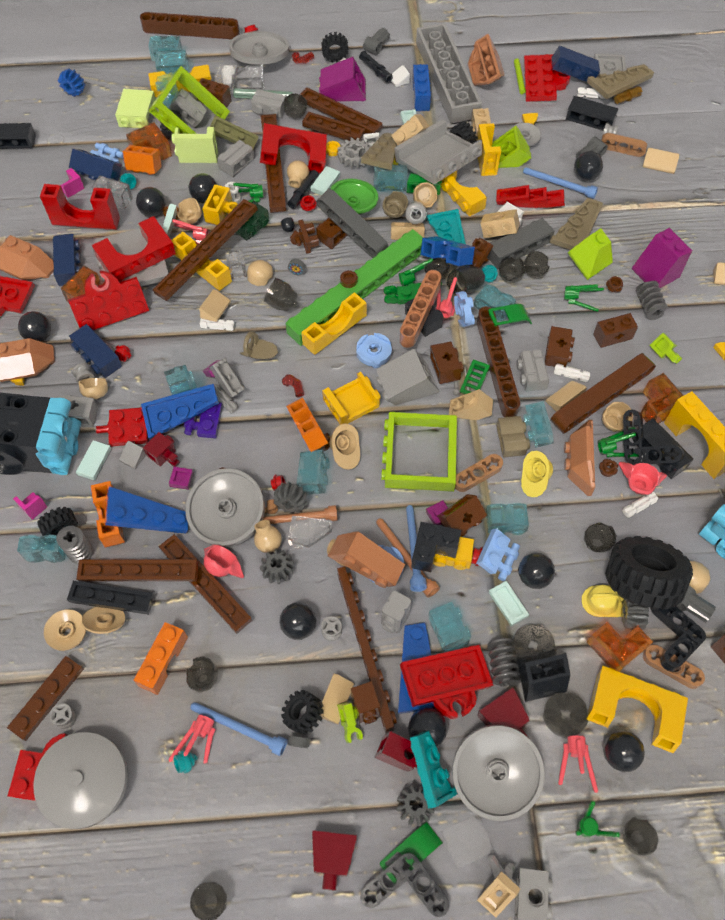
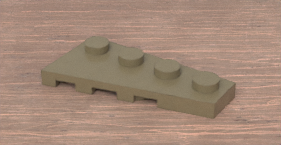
M645 64L629 67L626 71H614L610 75L604 73L600 74L597 78L593 76L588 77L587 83L607 100L653 78L654 72Z
M383 133L361 157V163L392 170L395 157L394 148L397 146V143L391 136L392 134Z
M587 198L576 210V213L568 219L567 223L558 230V233L553 235L550 243L571 250L586 239L593 229L603 202Z

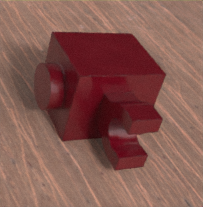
M158 432L143 447L146 456L160 467L166 461L173 467L180 463L177 459L178 456L175 454L174 440L168 435L164 436Z

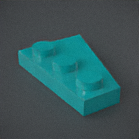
M458 209L426 215V220L438 237L466 244Z
M426 731L410 737L417 763V772L423 786V795L429 809L438 807L458 793L455 787L450 786L447 780L450 775L447 769H442L439 762L440 754L430 732Z

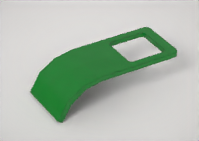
M512 304L488 310L495 326L519 321H528L532 324L523 304ZM504 309L509 320L497 322L493 311Z
M426 822L380 862V866L384 869L387 866L386 862L397 852L402 854L407 851L414 853L422 862L443 842ZM404 858L410 865L409 869L412 871L414 869L412 865L414 860L412 858L410 860ZM391 872L386 873L393 884H395L397 878Z

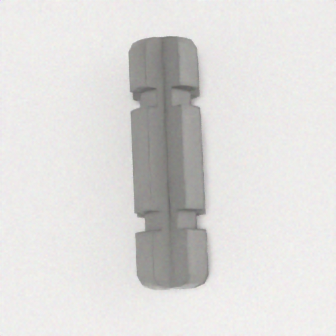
M214 384L218 401L224 407H227L230 413L237 411V404L232 401L224 390H221L218 384Z

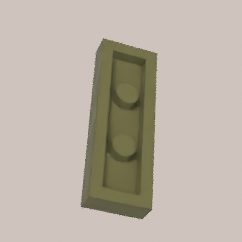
M216 115L210 127H214L215 135L234 144L241 140L254 150L259 136Z

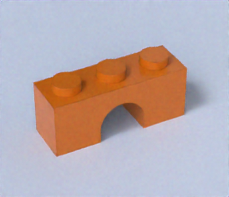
M303 397L286 406L311 452L328 444Z
M111 481L91 485L93 503L99 520H96L98 536L105 548L125 543L122 527L105 525L107 492L109 486L113 487Z
M166 622L163 624L133 680L140 688L156 695L159 694L168 677L166 671L170 660L174 655L179 656L188 639L185 631Z

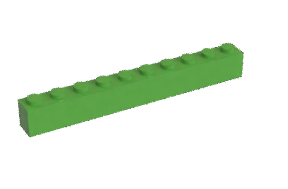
M413 229L403 234L399 240L391 243L388 248L380 251L376 257L368 260L365 265L354 271L358 277L356 286L345 288L339 283L334 288H330L323 296L315 299L311 305L303 308L296 316L291 317L286 322L287 334L302 346L301 332L314 322L317 324L326 323L337 313L341 302L354 292L364 299L420 257L422 238L424 237Z

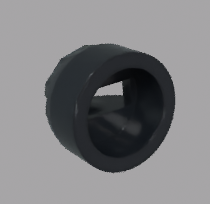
M288 217L281 221L284 231H293L295 226L293 218Z

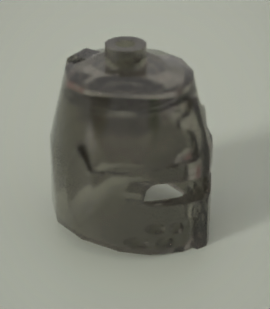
M465 265L452 270L446 282L450 289L453 279L458 273L457 281L463 290L456 283L453 293L464 291L468 295L474 293L476 289L484 284L485 274L478 266Z
M276 277L265 294L264 302L277 310L288 312L292 307L296 308L298 293L288 283Z

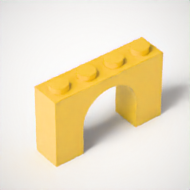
M691 391L677 399L664 424L675 436L690 429L691 426H694L703 434L708 444L709 453L701 465L715 479L725 473V426Z
M602 666L596 676L586 720L608 728L615 717L618 700L622 698L639 700L651 710L654 716L655 727L651 745L674 753L682 742L688 698L677 692H671L655 684L639 680L634 676L618 672L613 668Z

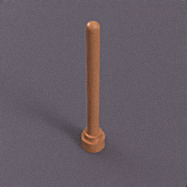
M336 505L324 508L325 510L268 516L263 517V520H269L270 524L322 518L338 521Z
M381 518L377 519L376 524L394 548L402 554L404 561L412 570L410 554L384 520ZM421 570V574L426 579L427 584L426 590L422 592L429 598L435 595L440 590V587L435 581L428 579Z

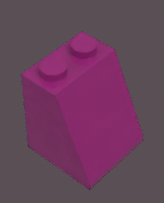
M354 57L321 69L319 77L320 94L335 101L366 100V79Z
M667 228L654 236L633 265L632 270L643 282L657 281L658 287L662 288L680 278L692 250L670 228Z

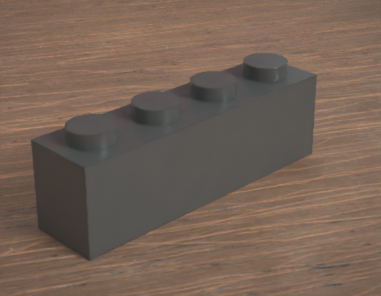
M543 218L533 221L525 227H520L517 233L508 234L496 241L490 242L494 246L487 258L496 269H499L549 244L554 235V230Z

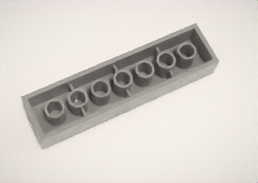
M442 23L417 28L416 45L424 63L428 64L429 75L450 123L471 120L473 109H480L482 102L446 24Z

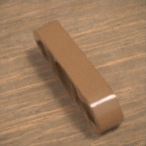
M612 133L604 134L601 141L608 145L607 150L641 157L645 155L647 150V143L639 139ZM620 143H626L628 146L622 147Z
M491 454L456 475L455 489L459 492H466L497 474L502 469L503 459L497 454ZM491 461H492L493 463H496V462H497V463H498L497 466H495V465L490 466ZM480 469L484 475L477 477L473 474V471ZM459 480H467L466 485H464L463 483L459 484Z
M650 645L644 651L643 659L646 664L688 688L696 689L704 683L705 675L703 671L687 661L680 666L678 672H670L664 669L660 664V658L667 650L660 646ZM653 651L657 653L655 660L651 659L652 655L650 653ZM673 655L669 661L674 662L678 657ZM684 669H687V670L684 672V673H686V674L683 675V676H681L680 674L683 673ZM692 674H695V675H696V677H695L696 681H695V682H692V681H691V679H692L691 675H692Z

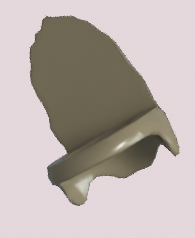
M249 331L244 339V352H240L241 355L264 360L274 358L278 354V349L274 343L260 340L254 331Z

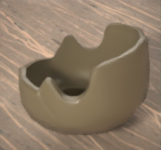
M392 191L389 196L384 198L382 205L384 213L390 218L403 216L408 206L407 196L402 192Z

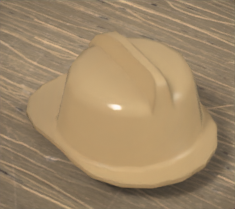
M346 423L341 424L335 428L329 443L337 465L349 470L355 468L360 461L359 436L355 427Z

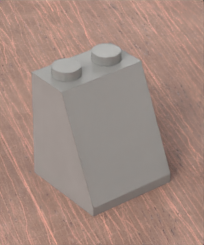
M415 349L376 369L378 377H376L377 381L384 388L382 392L384 398L395 406L439 392L427 363Z

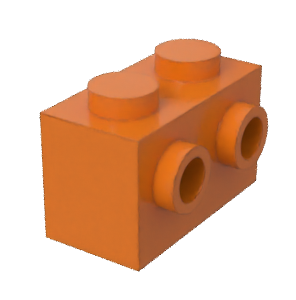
M129 145L123 150L126 170L146 172L152 175L162 168L160 151L157 148Z

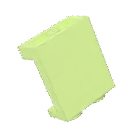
M123 89L115 114L119 127L149 129L148 117L150 112L148 110L156 100L154 91Z
M175 127V133L172 134V143L175 144V155L178 156L179 163H217L218 146L214 127H207V134H180L179 127Z

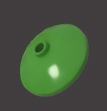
M343 179L334 183L330 188L358 214L372 210L378 202L377 190L363 180Z

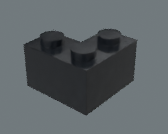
M420 522L411 568L432 572L435 554L456 558L461 530Z

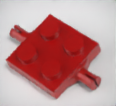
M142 407L109 410L107 425L96 426L97 434H109L108 444L110 447L125 446L128 441L136 445L148 443Z

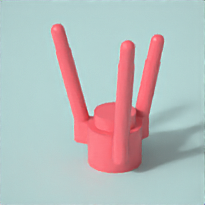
M175 219L172 220L174 226L193 231V238L196 239L195 243L197 245L209 234L207 228L194 226Z
M457 277L453 279L447 300L441 302V289L437 295L436 309L442 312L444 318L453 316L455 312L453 303L450 300Z
M198 715L196 721H193L191 728L169 757V762L173 761V757L178 754L192 733H194L183 755H188L198 736L205 738L208 735L203 762L206 764L212 738L216 730L213 728L214 720L204 715Z
M579 735L569 736L567 738L568 744H563L564 753L558 784H563L568 754L571 753V757L578 758L581 774L585 772L583 757H585L594 792L597 793L598 788L586 739L584 736Z

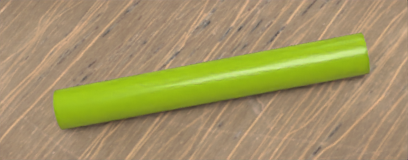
M516 58L514 59L519 92L524 94L526 91L520 60Z

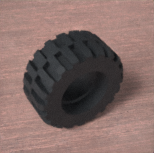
M630 536L614 545L605 574L611 589L617 592L621 598H626L628 602L636 603L643 608L650 607L654 610L662 608V610L679 605L684 600L693 576V568L687 556H683V552L679 549L676 550L674 546L665 544L658 539L654 540L651 537L641 538V536H635L632 538Z

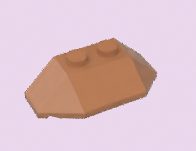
M489 34L475 42L468 61L474 86L492 84L505 76L499 54Z
M11 235L0 243L1 271L21 280L41 277L49 278L54 272L53 260L39 247Z
M30 338L0 343V382L38 375L55 362L54 346Z
M588 420L570 435L568 442L564 444V453H567L564 469L567 470V477L587 496H592L595 490L593 420Z

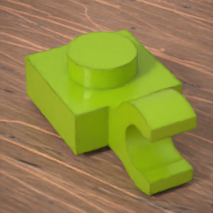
M662 333L650 344L651 348L661 358L664 359L668 356L676 364L682 360V357L673 350L677 345L665 333Z
M347 702L337 704L341 725L345 730V741L347 743L352 742L351 734L353 732L356 733L358 740L363 739L362 731L355 727V719H357L355 707L352 706V703Z

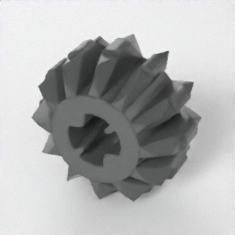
M289 481L287 484L281 483L274 492V504L278 505V509H283L284 513L286 511L291 514L294 512L299 513L306 506L307 492L303 491V487H298L297 484H291Z
M275 549L272 555L267 552V558L261 559L263 565L260 566V571L263 572V578H269V583H273L276 580L277 584L281 583L280 579L288 581L287 575H293L292 568L295 567L294 562L291 561L292 556L286 555L284 550L278 554V551Z
M624 598L621 608L624 627L630 630H644L648 624L650 609L648 607H640L636 603L632 604Z
M410 785V794L406 789H403L402 794L405 798H397V801L404 805L398 806L396 810L397 812L405 811L400 817L402 821L407 816L410 817L408 821L409 826L413 824L414 819H416L417 826H421V817L428 823L430 818L426 813L434 814L435 812L433 808L428 809L427 801L422 794L423 786L421 785L418 788V792H415L414 785ZM415 800H418L419 806L422 805V808L413 811V806H410L409 803H414Z

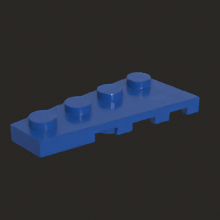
M210 384L142 403L141 407L148 438L151 440L158 432L164 434L219 404L215 385Z
M109 486L105 525L187 533L188 522L186 512Z
M426 624L406 625L404 627L402 662L431 656ZM401 671L398 714L416 712L426 707L436 709L433 702L412 707Z

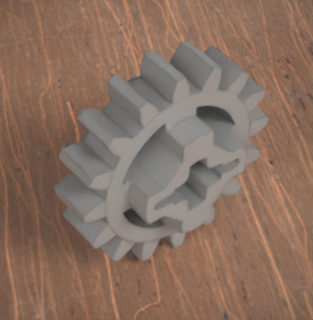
M351 138V141L345 140V144L340 143V147H338L340 163H344V166L350 165V168H353V166L359 168V165L364 167L365 164L361 163V157L370 148V144H365V140L359 141V138L356 140Z

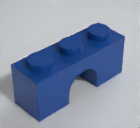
M428 64L413 65L414 109L416 111H430L431 92Z
M437 236L422 238L421 255L430 258H445L446 263L457 266L470 265L473 263L475 247Z

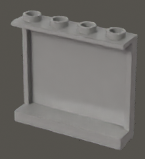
M442 119L394 148L397 163L432 184H436L481 156L482 140L474 144L469 143L447 131V122Z
M140 228L95 239L97 243L108 238L115 250L124 255L137 254L147 246V241L142 236ZM97 259V263H98L99 269H102V271H105V269L103 268V266L101 265V263H100L99 260ZM165 259L122 281L137 277L140 286L160 282L169 274Z

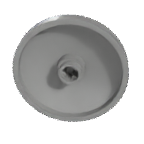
M266 31L240 34L234 37L229 44L232 57L247 64L264 65L275 63L284 59L289 53V43L283 36Z
M218 469L204 475L194 484L186 501V518L194 534L210 545L215 544L223 547L235 546L249 539L256 532L255 524L263 520L265 513V500L261 488L251 476L237 469Z
M489 725L473 731L461 742L453 760V781L459 797L472 812L485 819L506 821L517 818L533 807L542 792L545 772L541 755L526 735L512 727Z
M80 732L58 740L45 752L35 772L34 796L40 811L52 823L69 829H84L102 822L114 812L124 796L128 779L125 758L120 749L111 740L99 734Z

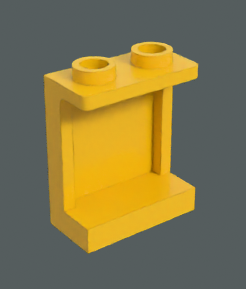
M494 123L479 124L477 141L482 140V155L477 158L481 176L497 175L501 148L500 146L492 147Z
M362 372L357 373V379L334 391H331L329 387L322 390L323 401L340 425L348 424L379 408L380 394L376 389L372 388L369 378L367 376L364 377Z

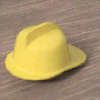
M531 451L526 455L523 462L521 487L523 492L532 498L544 493L548 480L553 474L551 461L540 451Z
M595 585L584 591L581 602L587 613L596 617H622L621 608L624 598L618 596V593L614 592L610 585Z

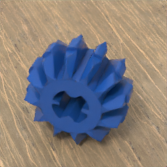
M68 68L60 73L58 79L59 86L68 95L75 97L81 94L86 85L83 82L84 78L80 77V74L76 73L75 70L72 71Z

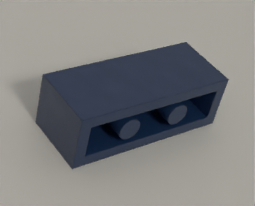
M559 45L552 56L553 70L587 82L588 77L593 76L596 78L600 73L599 60Z
M72 148L69 168L74 169L77 174H87L90 179H101L102 183L111 185L112 183H119L122 164L82 149Z
M73 233L53 236L54 277L58 286L79 284V276H82L79 266L81 257L78 253V250H81L80 242L75 239Z
M87 324L69 335L72 349L76 353H81V358L85 363L91 364L92 370L97 375L101 374L103 378H107L122 367L119 357Z

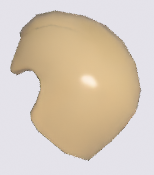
M428 182L420 183L413 191V200L423 203L426 208L432 207L437 200V190L434 185Z
M187 198L178 204L179 212H177V216L180 221L188 224H194L199 221L202 216V209L196 199Z
M255 260L248 266L247 279L253 285L265 286L268 280L273 277V267L267 261Z
M105 378L83 379L79 381V390L85 397L99 399L108 392V384Z
M624 402L611 403L602 413L603 424L613 432L622 431L623 415L626 411L631 410V408ZM633 413L632 417L628 418L629 421H633Z
M690 561L693 568V576L689 586L694 588L696 594L701 593L710 582L709 570L702 563Z

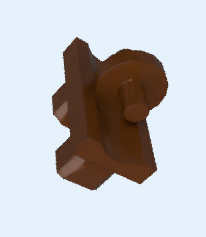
M303 219L298 220L299 232L297 230L293 231L290 241L297 246H301L303 242L306 254L311 253V248L319 246V239L317 235L308 236L315 234L313 222L304 224Z
M481 237L479 239L476 238L472 243V246L475 247L473 263L466 265L475 272H478L484 261L488 262L489 259L486 257L494 246Z

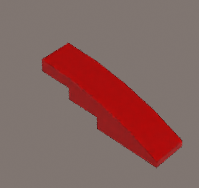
M529 185L498 189L496 203L504 205L506 202H509L516 207L524 208L565 206L564 189L547 191V187L530 189Z

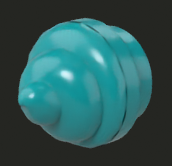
M122 174L120 184L123 188L130 190L136 186L137 181L133 174Z
M486 265L481 269L480 275L484 281L492 282L497 278L498 271L494 265Z
M182 750L173 757V762L178 773L183 772L186 774L192 770L198 756L190 752L187 756H184V750Z

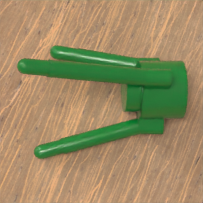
M233 183L234 186L248 187L239 189L238 192H249L250 198L253 197L249 202H260L259 198H263L262 185Z
M431 258L409 270L399 273L401 285H421V283H413V281H416L414 273L424 269L425 265L431 263L433 259Z
M597 284L565 286L564 300H568V304H575L598 312V308L578 302L575 299H579L580 292L603 291L604 288H597Z
M624 431L598 440L600 454H606L607 458L625 457V453L614 452V450H617L616 442L634 437L636 433L624 435ZM634 453L630 457H639V454Z
M591 801L587 811L584 813V818L577 824L575 834L586 838L593 835L598 837H619V832L598 829L597 821L591 817L595 806V801Z

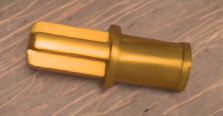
M636 86L614 96L615 103L631 101L633 98L641 96L642 88Z

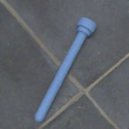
M527 167L523 169L524 174L584 193L587 198L594 199L598 191V187L593 185L585 187Z
M408 505L406 507L412 561L417 533L414 508L412 505ZM412 568L413 575L410 579V589L414 592L426 590V579L421 574V570Z
M196 702L190 706L192 711L207 716L228 728L269 746L272 753L278 756L283 754L287 746L288 739L281 736H274L272 738Z

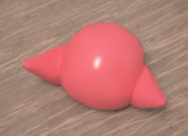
M619 462L620 468L628 479L629 488L640 495L651 494L656 486L667 477L665 473L659 472L648 463L632 465Z
M215 544L204 548V567L210 574L216 577H224L230 574L244 578L240 563L230 550Z

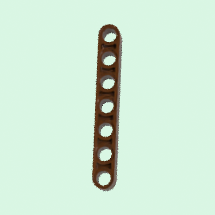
M144 12L140 15L142 29L145 33L231 40L240 35L238 21L234 18Z
M484 306L479 309L477 327L487 363L490 365V374L503 417L517 416L520 408L519 395L499 326H495L488 310L491 307Z
M645 354L637 355L555 412L550 421L563 434L567 433L648 376L655 369L656 365Z

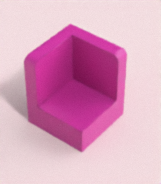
M72 168L66 171L69 181L61 185L67 198L84 189L80 176Z
M34 492L23 501L17 496L13 498L17 505L32 520L47 508L42 498Z

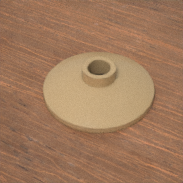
M101 607L88 610L82 617L83 627L87 631L96 634L114 632L125 623L123 611Z
M70 609L61 610L53 614L44 627L46 643L58 651H67L79 645L86 634V629L82 625L83 616L79 612ZM66 630H71V632L68 635H64V632Z

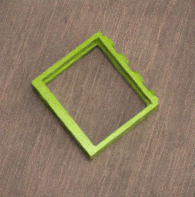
M182 66L174 72L148 110L173 133H175V127H179L180 134H197L162 103L178 80L216 116L225 120L230 112Z
M389 412V419H385L384 430H388V435H384L383 447H387V452H383L382 463L386 464V469H382L381 480H385V488L454 492L456 484L457 416ZM394 425L448 428L447 477L391 474Z

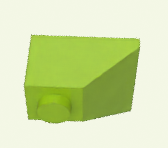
M514 126L492 142V147L500 146L501 148L498 168L520 167L531 159L530 147L517 126Z
M602 228L588 236L568 252L587 280L613 263L611 241Z

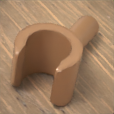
M274 499L268 500L265 513H277L278 505L274 504Z

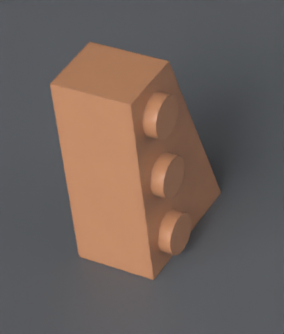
M358 531L338 535L328 554V557L369 578L382 588L395 586L405 566L403 562Z

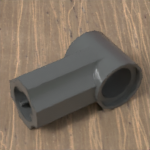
M382 27L372 37H366L363 49L378 55L382 45L390 38V33H388L386 28Z
M594 136L586 147L576 153V158L586 151H593L602 157L607 151L608 145Z
M691 586L688 587L684 600L677 605L681 611H688L705 623L713 615L716 606L696 595V591Z

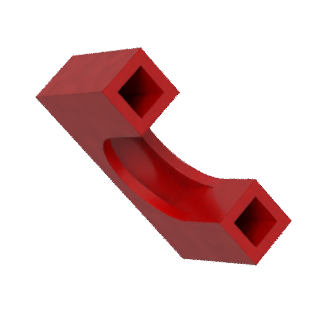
M264 123L260 163L276 165L278 149L285 145H294L303 149L307 154L309 172L316 170L318 173H321L326 162L327 134Z
M43 185L40 198L52 225L117 230L120 215L111 189L94 188L90 198L93 210H82L68 202L61 185Z
M154 216L138 223L142 236L147 241V246L137 254L124 255L117 252L108 238L92 245L94 253L105 271L114 274L118 281H122L176 254L173 242Z

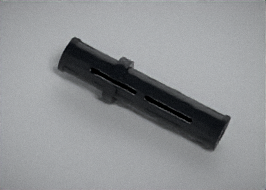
M366 51L360 53L359 59L371 68L377 77H381L386 83L391 82L393 75L386 70L384 65L379 64Z
M311 170L300 187L293 192L294 195L287 202L291 209L297 208L302 198L306 196L318 178L319 173L316 170Z

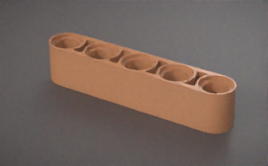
M430 270L426 273L401 326L400 344L403 347L409 348L414 346L438 295L441 274L436 270Z

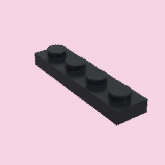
M73 580L67 601L69 603L149 615L154 594L152 592Z

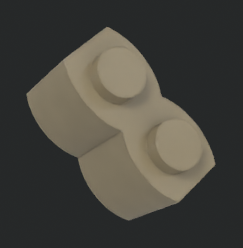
M521 416L498 418L496 427L503 458L526 455L527 450L530 449L529 438H526L524 434L526 432L525 421H522Z

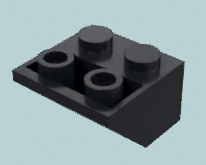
M555 649L517 658L526 702L567 692L571 674L565 652Z

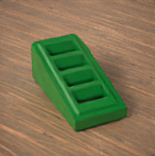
M411 173L407 181L406 193L413 194L415 187L420 183H432L419 175ZM442 181L432 184L437 190V195L441 193Z
M473 359L461 386L460 393L465 395L471 392L465 389L466 386L475 389V391L481 390L489 373L490 365ZM474 369L482 371L483 374L474 372ZM474 375L480 377V380L472 378L471 376ZM469 381L475 382V383L478 384V386L472 385V384H470V383H468V382H469Z

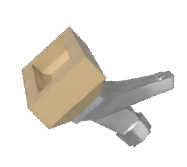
M490 855L488 861L494 874V880L483 891L477 901L496 918L517 896L521 888L512 879V875L515 872L514 864L506 863L503 869L495 855Z

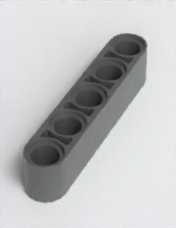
M332 189L326 190L316 201L318 207L370 257L374 258L380 251L388 248L387 241Z

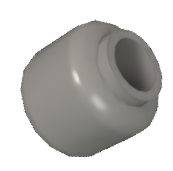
M419 201L408 204L405 211L406 219L412 224L422 223L427 215L424 204Z

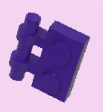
M222 403L198 414L197 416H200L199 422L194 421L195 417L184 422V434L191 435L192 430H197L198 437L216 439L223 408Z

